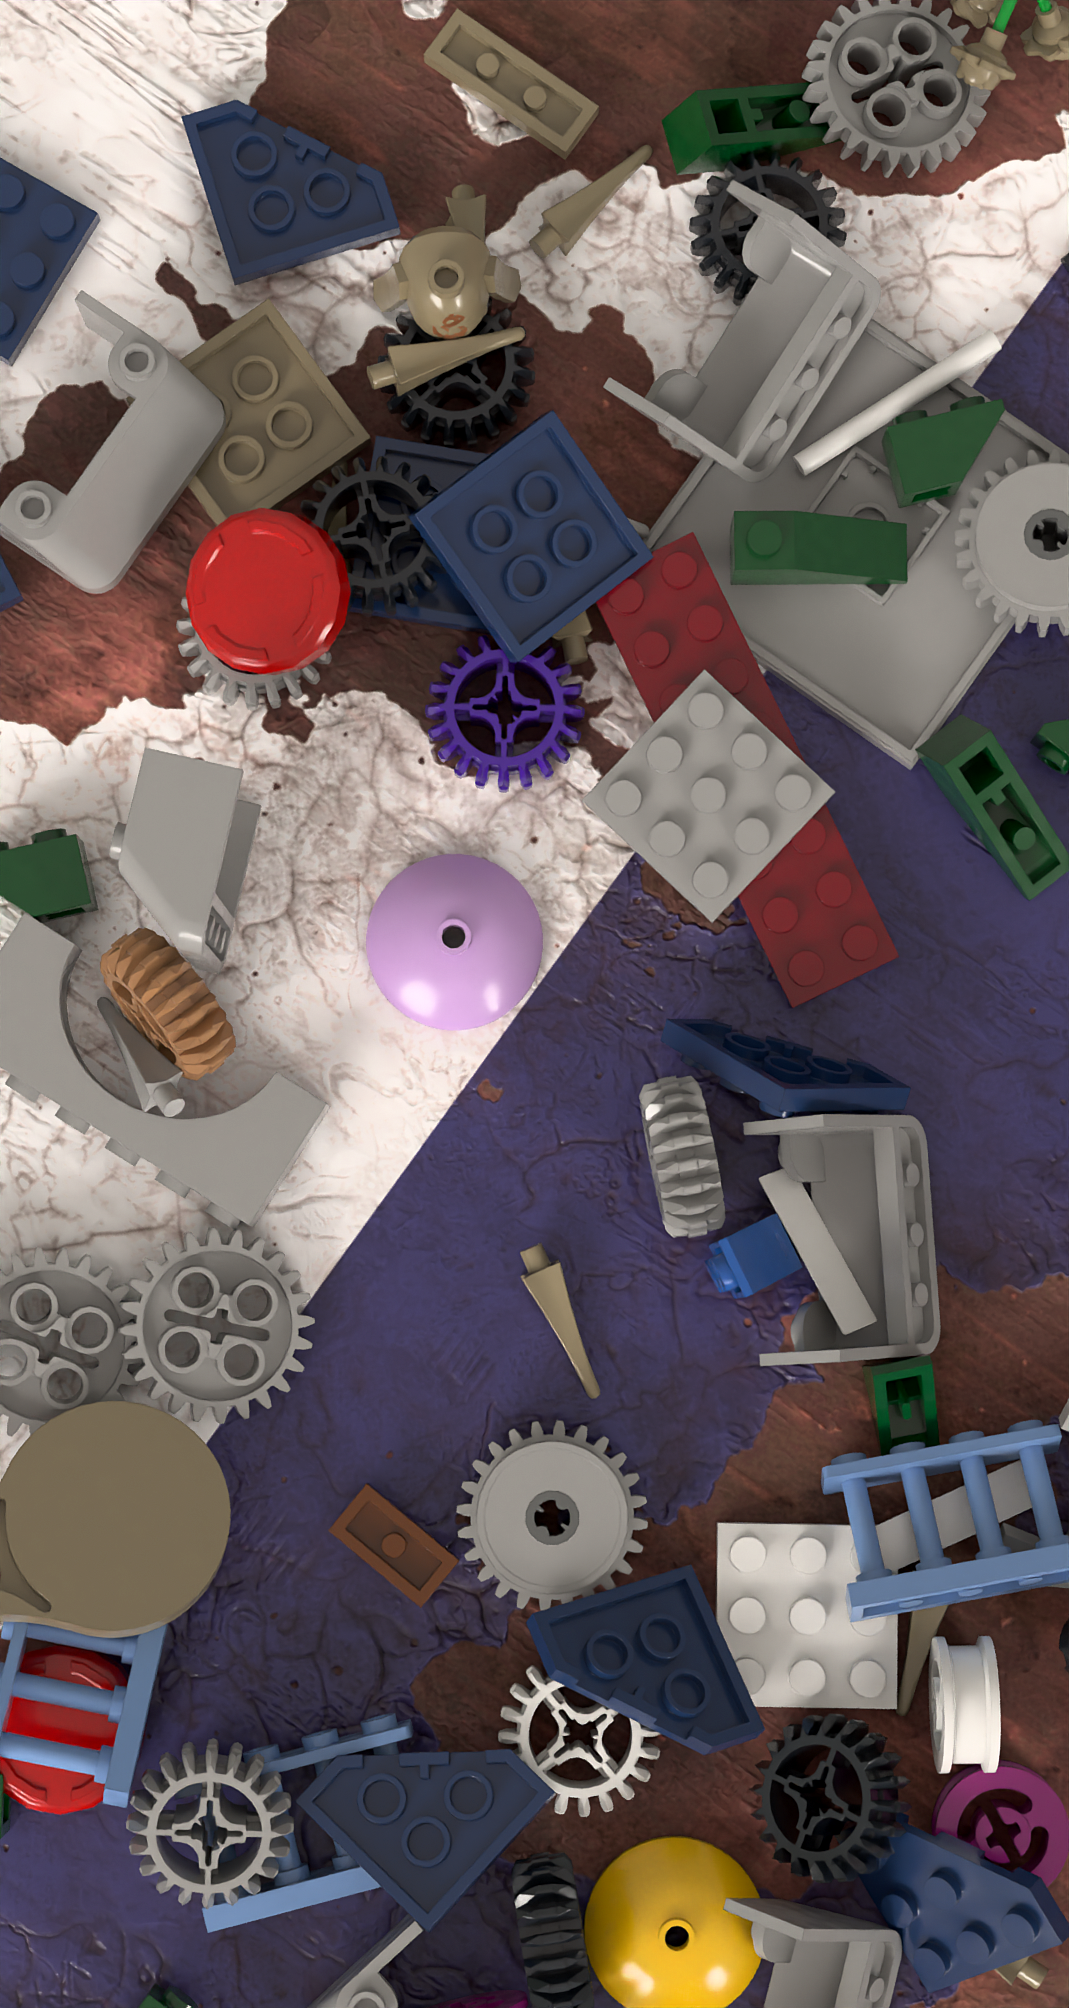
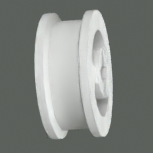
M943 1636L932 1638L929 1656V1716L933 1757L939 1774L950 1773L952 1764H981L984 1773H995L997 1770L1001 1735L1000 1691L996 1654L990 1636H979L976 1645L948 1646Z

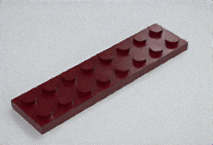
M694 532L652 551L651 553L654 557L595 602L653 723L706 670L805 763ZM826 804L738 896L791 1008L799 1006L899 957Z

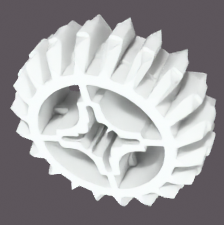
M534 1665L529 1666L526 1669V1674L535 1687L529 1691L523 1685L514 1683L510 1688V1693L514 1698L521 1701L523 1705L521 1708L511 1705L502 1706L501 1717L508 1721L516 1722L517 1728L500 1730L498 1733L499 1742L505 1744L518 1743V1748L512 1751L557 1793L554 1809L558 1814L565 1813L568 1797L578 1798L579 1815L587 1817L590 1813L588 1797L598 1795L602 1809L605 1812L612 1811L613 1802L608 1791L615 1787L626 1800L632 1799L635 1795L634 1790L626 1780V1777L631 1774L640 1781L647 1782L651 1776L649 1770L637 1761L639 1756L650 1760L659 1758V1748L653 1744L643 1742V1738L657 1736L660 1733L630 1719L629 1744L625 1754L617 1764L603 1744L602 1735L607 1726L614 1721L613 1717L618 1712L600 1703L586 1708L573 1705L558 1690V1688L564 1685L550 1679L549 1676L544 1678L537 1667ZM543 1700L551 1710V1714L556 1719L559 1728L555 1737L547 1743V1748L536 1756L530 1743L529 1727L536 1708ZM560 1709H563L571 1720L575 1719L581 1725L586 1724L588 1721H595L597 1729L590 1730L591 1737L595 1738L593 1740L594 1749L598 1752L599 1756L595 1754L589 1745L585 1746L580 1740H576L571 1744H565L564 1736L570 1735L569 1727H566L567 1718ZM579 1757L587 1760L595 1770L598 1769L602 1776L590 1780L576 1781L562 1778L549 1770L556 1764L559 1766L570 1758Z

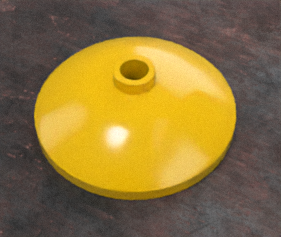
M663 1836L649 1839L630 1847L617 1856L596 1881L587 1903L584 1921L587 1954L597 1978L607 1992L626 2008H725L739 1997L753 1979L761 1961V1958L754 1950L751 1936L753 1922L723 1910L726 1898H760L754 1883L742 1866L722 1849L708 1842L685 1836ZM674 1926H681L688 1932L687 1941L678 1947L669 1945L665 1940L666 1932Z

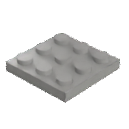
M704 670L582 799V802L713 923L835 794V791Z

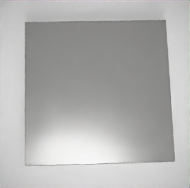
M871 318L783 459L770 476L760 482H748L704 455L651 528L647 537L643 539V542L652 552L694 532L757 664L911 770L920 758L915 749L940 730L1016 622V618L1009 614L999 624L994 622L997 606L991 602L989 605L979 609L975 604L976 597L981 591L980 587L965 590L962 585L963 577L971 571V568H956V554L968 548L954 545L955 531L970 528L958 521L960 509H976L968 500L969 491L972 487H976L986 492L988 489L984 483L985 473L990 469L1000 477L1004 476L1005 459L1011 457L1019 467L1026 465L1027 454L1030 450L1036 452L1039 462H1048L1052 449H1059L1061 463L1069 464V454L1005 410L957 493L952 496L898 508L881 443L886 428L893 425V420L804 476L793 460L794 455L937 364ZM957 378L902 414L916 410H926L929 417L949 412L951 404L965 398L983 396L985 403L991 400ZM734 511H802L907 524L908 582L907 584L731 585L730 525ZM1049 534L1042 535L1041 541H1043L1044 551H1055L1057 545L1054 543V536Z

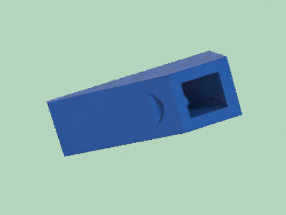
M777 1213L708 1245L713 1257L704 1261L719 1293L730 1291L734 1299L748 1297L802 1268Z

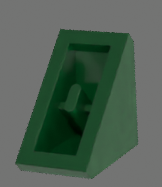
M916 1355L862 1366L881 1456L890 1455V1449L909 1442H923L926 1448L940 1445L933 1364L930 1355Z

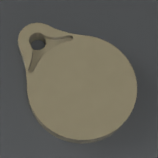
M106 1401L82 1405L52 1418L38 1428L18 1449L0 1481V1622L43 1624L88 1636L119 1638L143 1634L160 1628L186 1612L199 1600L216 1576L226 1550L230 1529L231 1509L226 1481L216 1458L205 1442L192 1429L172 1415L154 1407L127 1401Z

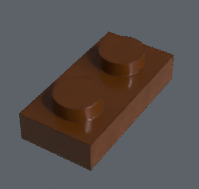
M366 1483L328 1530L420 1608L460 1560L369 1483Z

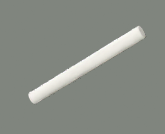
M991 330L981 334L794 455L793 460L804 476L813 472L1000 351L1002 347L998 338Z

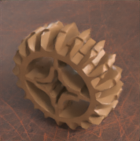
M138 928L130 935L125 934L111 944L112 948L101 956L100 970L104 976V983L111 990V996L122 1009L121 1012L129 1019L133 1027L162 1055L183 1071L181 1077L197 1081L206 1073L211 1074L225 1063L224 1060L234 1052L236 1047L233 1027L226 1020V1012L215 1000L216 996L210 992L204 983V979L198 976L190 962H187L180 955L176 947L170 946L163 936L157 935L155 931L148 928Z

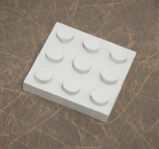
M717 1522L716 1621L755 1707L897 1709L898 1614L850 1623L845 1600L846 1587L848 1583L856 1582V1576L861 1574L850 1524ZM898 1570L892 1572V1575L898 1574Z

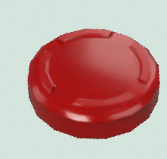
M258 508L233 514L207 533L191 560L185 593L191 624L209 652L234 669L264 675H277L304 669L330 649L345 624L351 589L345 559L326 531L303 515Z
M62 1644L30 1650L24 1654L20 1669L22 1673L114 1691L115 1685L127 1687L129 1675L123 1666L102 1652ZM14 1697L5 1732L100 1751L102 1745L114 1747L119 1724L108 1722V1715ZM146 1723V1725H145V1730H144V1734H143V1739H142V1743H141V1748H140V1752H139L138 1761H139V1759H140V1757H141V1753H142V1748H143V1743H144V1737H145V1732H146L147 1723ZM0 1757V1773L4 1776V1793L28 1809L61 1815L93 1808L103 1801L105 1784L94 1782V1775Z

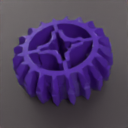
M486 635L479 636L478 649L480 655L474 657L464 645L456 649L458 659L463 665L461 669L447 661L441 663L439 667L440 672L450 681V684L439 681L430 683L429 693L443 700L444 703L426 705V717L433 720H444V722L431 727L428 730V735L431 741L450 740L438 751V757L442 762L449 761L457 755L462 757L454 769V774L458 778L465 777L474 766L478 768L475 786L479 789L485 788L491 773L499 775L498 789L501 793L509 791V775L519 774L520 785L524 790L532 788L530 769L536 767L540 775L544 779L549 780L554 775L552 766L547 760L549 756L563 764H567L570 760V753L559 742L560 740L568 743H579L581 732L567 725L566 722L583 720L585 709L577 705H566V703L580 697L582 689L579 684L560 685L571 675L572 668L568 663L560 664L553 670L548 668L556 654L555 649L552 647L545 648L538 658L532 656V651L521 661L511 663L502 649L491 650L490 641ZM497 670L495 687L491 693L480 698H470L469 703H458L465 688L475 678L486 672ZM515 670L527 673L539 681L548 692L553 704H540V699L526 698L520 694L515 687ZM507 686L508 701H511L512 710L522 713L519 718L512 715V724H507V738L504 740L502 739V724H499L498 715L489 713L491 707L498 710V702L503 701V687ZM456 721H470L471 726L485 727L495 738V756L483 753L473 747L462 735ZM540 722L552 723L548 734L540 744L524 754L513 756L515 737L520 731L529 727H539Z

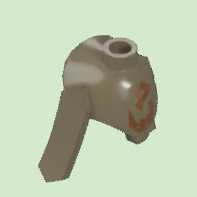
M438 226L425 229L416 234L403 248L399 262L392 264L391 268L383 276L373 280V299L381 312H392L407 302L415 322L426 333L440 341L464 338L474 330L484 317L489 296L504 303H512L516 301L521 290L519 269L504 264L497 256H492L486 244L472 231L458 226Z

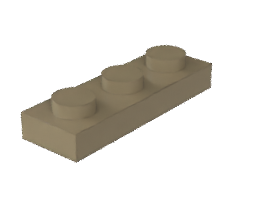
M458 8L424 53V63L565 160L599 114V106Z

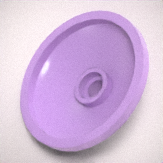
M445 854L414 863L388 883L375 902L370 914L366 934V950L375 982L383 995L398 1011L415 1022L431 1028L461 1031L485 1026L498 1020L511 1011L524 998L531 988L540 967L543 933L539 914L533 900L512 874L497 864L483 858L464 854ZM451 927H457L465 933V941L458 948H449L442 941L444 932Z

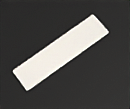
M784 1168L760 1177V1184L842 1333L847 1335L875 1323L877 1319L802 1182L792 1180Z
M1021 1460L987 1475L999 1523L1032 1508ZM965 1485L931 1500L942 1549L976 1534ZM909 1511L875 1526L885 1569H890L894 1572L920 1560Z

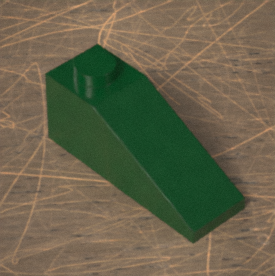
M812 82L696 90L661 120L677 175L724 171L725 165L730 161L739 167L746 166L747 155L752 152L761 162L769 160L770 154L775 151L780 156L842 140L839 138L825 144L822 140L830 128L828 122L811 124L810 118L820 104L803 101V95Z
M734 511L730 525L731 585L907 584L908 582L907 524L802 511Z
M960 714L915 749L942 793L1027 900H1032L1069 871V854L990 729Z

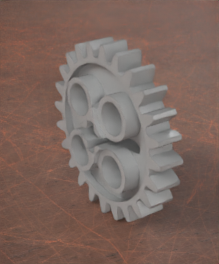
M855 0L851 11L840 5L831 19L832 22L826 20L823 22L816 34L819 40H813L806 53V56L811 61L807 63L801 78L812 82V84L805 91L803 101L820 104L810 118L811 124L828 122L830 128L822 141L826 144L840 138L845 143L840 154L842 160L848 158L856 151L862 154L861 170L864 172L871 166L874 160L881 161L884 177L889 178L896 165L901 164L907 178H912L920 167V162L930 173L935 172L942 162V157L951 163L961 151L960 145L967 147L977 133L973 127L978 128L987 113L980 106H983L991 91L985 88L980 90L978 87L966 84L963 78L959 79L956 77L960 61L949 51L952 46H965L962 40L970 27L966 24L952 30L947 25L952 15L950 8L944 10L936 17L930 13L932 0H923L919 8L912 7L911 0H898L896 4H891L890 0H874L872 6L868 0ZM899 42L911 44L918 51L919 55L907 53L900 46ZM848 62L860 63L866 68L868 75L858 74L850 67ZM932 65H937L940 67L928 71L923 70L924 68H927ZM886 80H888L889 84L882 88ZM910 80V82L905 88L903 84L906 83V81ZM924 93H931L939 97L943 107L930 103ZM866 96L870 97L869 99L862 101L860 103H855L852 101V99L864 98ZM873 113H883L889 117L893 126L882 125L875 119Z
M208 1228L205 1244L199 1245L196 1237L192 1232L188 1231L184 1233L183 1242L185 1250L178 1252L168 1242L161 1244L166 1259L161 1265L153 1260L144 1258L142 1262L151 1275L147 1282L139 1279H129L128 1283L140 1293L138 1301H123L120 1303L122 1309L135 1316L134 1322L119 1326L118 1332L126 1336L135 1337L136 1343L127 1347L121 1353L125 1359L141 1358L143 1363L132 1374L135 1381L145 1380L150 1377L155 1379L148 1392V1397L155 1400L167 1391L171 1393L168 1402L169 1412L176 1414L185 1402L190 1403L191 1419L199 1422L204 1415L206 1407H212L216 1422L224 1424L228 1407L234 1406L236 1412L245 1420L249 1418V1400L255 1399L268 1409L272 1405L267 1389L273 1385L287 1393L291 1390L287 1381L282 1376L285 1369L303 1372L304 1366L292 1356L295 1349L305 1350L312 1348L313 1343L298 1336V1329L314 1324L315 1318L298 1314L297 1307L307 1302L311 1296L310 1293L306 1292L292 1293L290 1287L298 1280L301 1274L297 1270L280 1274L278 1269L285 1257L283 1252L277 1251L266 1259L261 1257L265 1245L264 1239L257 1237L247 1249L242 1248V1231L233 1230L227 1243L221 1244L217 1228ZM191 1273H201L209 1284V1293L206 1299L196 1306H186L180 1300L178 1294V1286L181 1280ZM258 1285L266 1294L267 1305L258 1317L246 1319L239 1313L237 1307L238 1296L246 1287ZM171 1309L201 1317L214 1318L217 1309H222V1318L226 1321L265 1329L268 1332V1337L266 1340L260 1341L220 1332L216 1337V1341H210L211 1333L193 1325L167 1321L164 1318V1313ZM188 1332L196 1343V1351L193 1358L182 1365L171 1364L165 1355L167 1340L175 1333ZM238 1344H246L254 1355L253 1366L246 1375L231 1377L225 1370L224 1357L231 1347Z
M36 1247L33 1264L25 1266L17 1253L11 1254L13 1271L6 1275L0 1269V1322L7 1320L41 1337H46L51 1329L58 1330L59 1342L64 1347L98 1359L99 1365L91 1369L57 1352H51L47 1360L39 1358V1347L34 1342L0 1330V1347L9 1344L16 1345L24 1351L27 1358L24 1368L16 1375L4 1376L0 1374V1416L4 1414L9 1417L7 1435L12 1437L18 1431L21 1424L24 1423L29 1425L31 1436L38 1428L52 1418L82 1405L106 1401H125L123 1395L118 1391L120 1385L138 1386L140 1381L133 1379V1373L127 1370L128 1365L142 1363L141 1358L125 1359L121 1353L131 1346V1342H135V1337L126 1336L118 1332L119 1326L127 1324L135 1316L120 1307L119 1302L130 1290L127 1284L109 1289L106 1285L113 1272L109 1266L93 1276L89 1273L91 1256L85 1254L74 1267L69 1265L68 1252L64 1247H61L55 1263H47L41 1247ZM30 1289L44 1291L51 1300L49 1312L45 1317L37 1321L25 1320L16 1310L17 1299L22 1293ZM84 1313H96L105 1320L106 1329L104 1335L94 1344L86 1345L79 1343L72 1336L74 1321ZM63 1368L73 1369L80 1375L82 1381L77 1394L64 1400L52 1396L47 1390L48 1379L52 1373Z

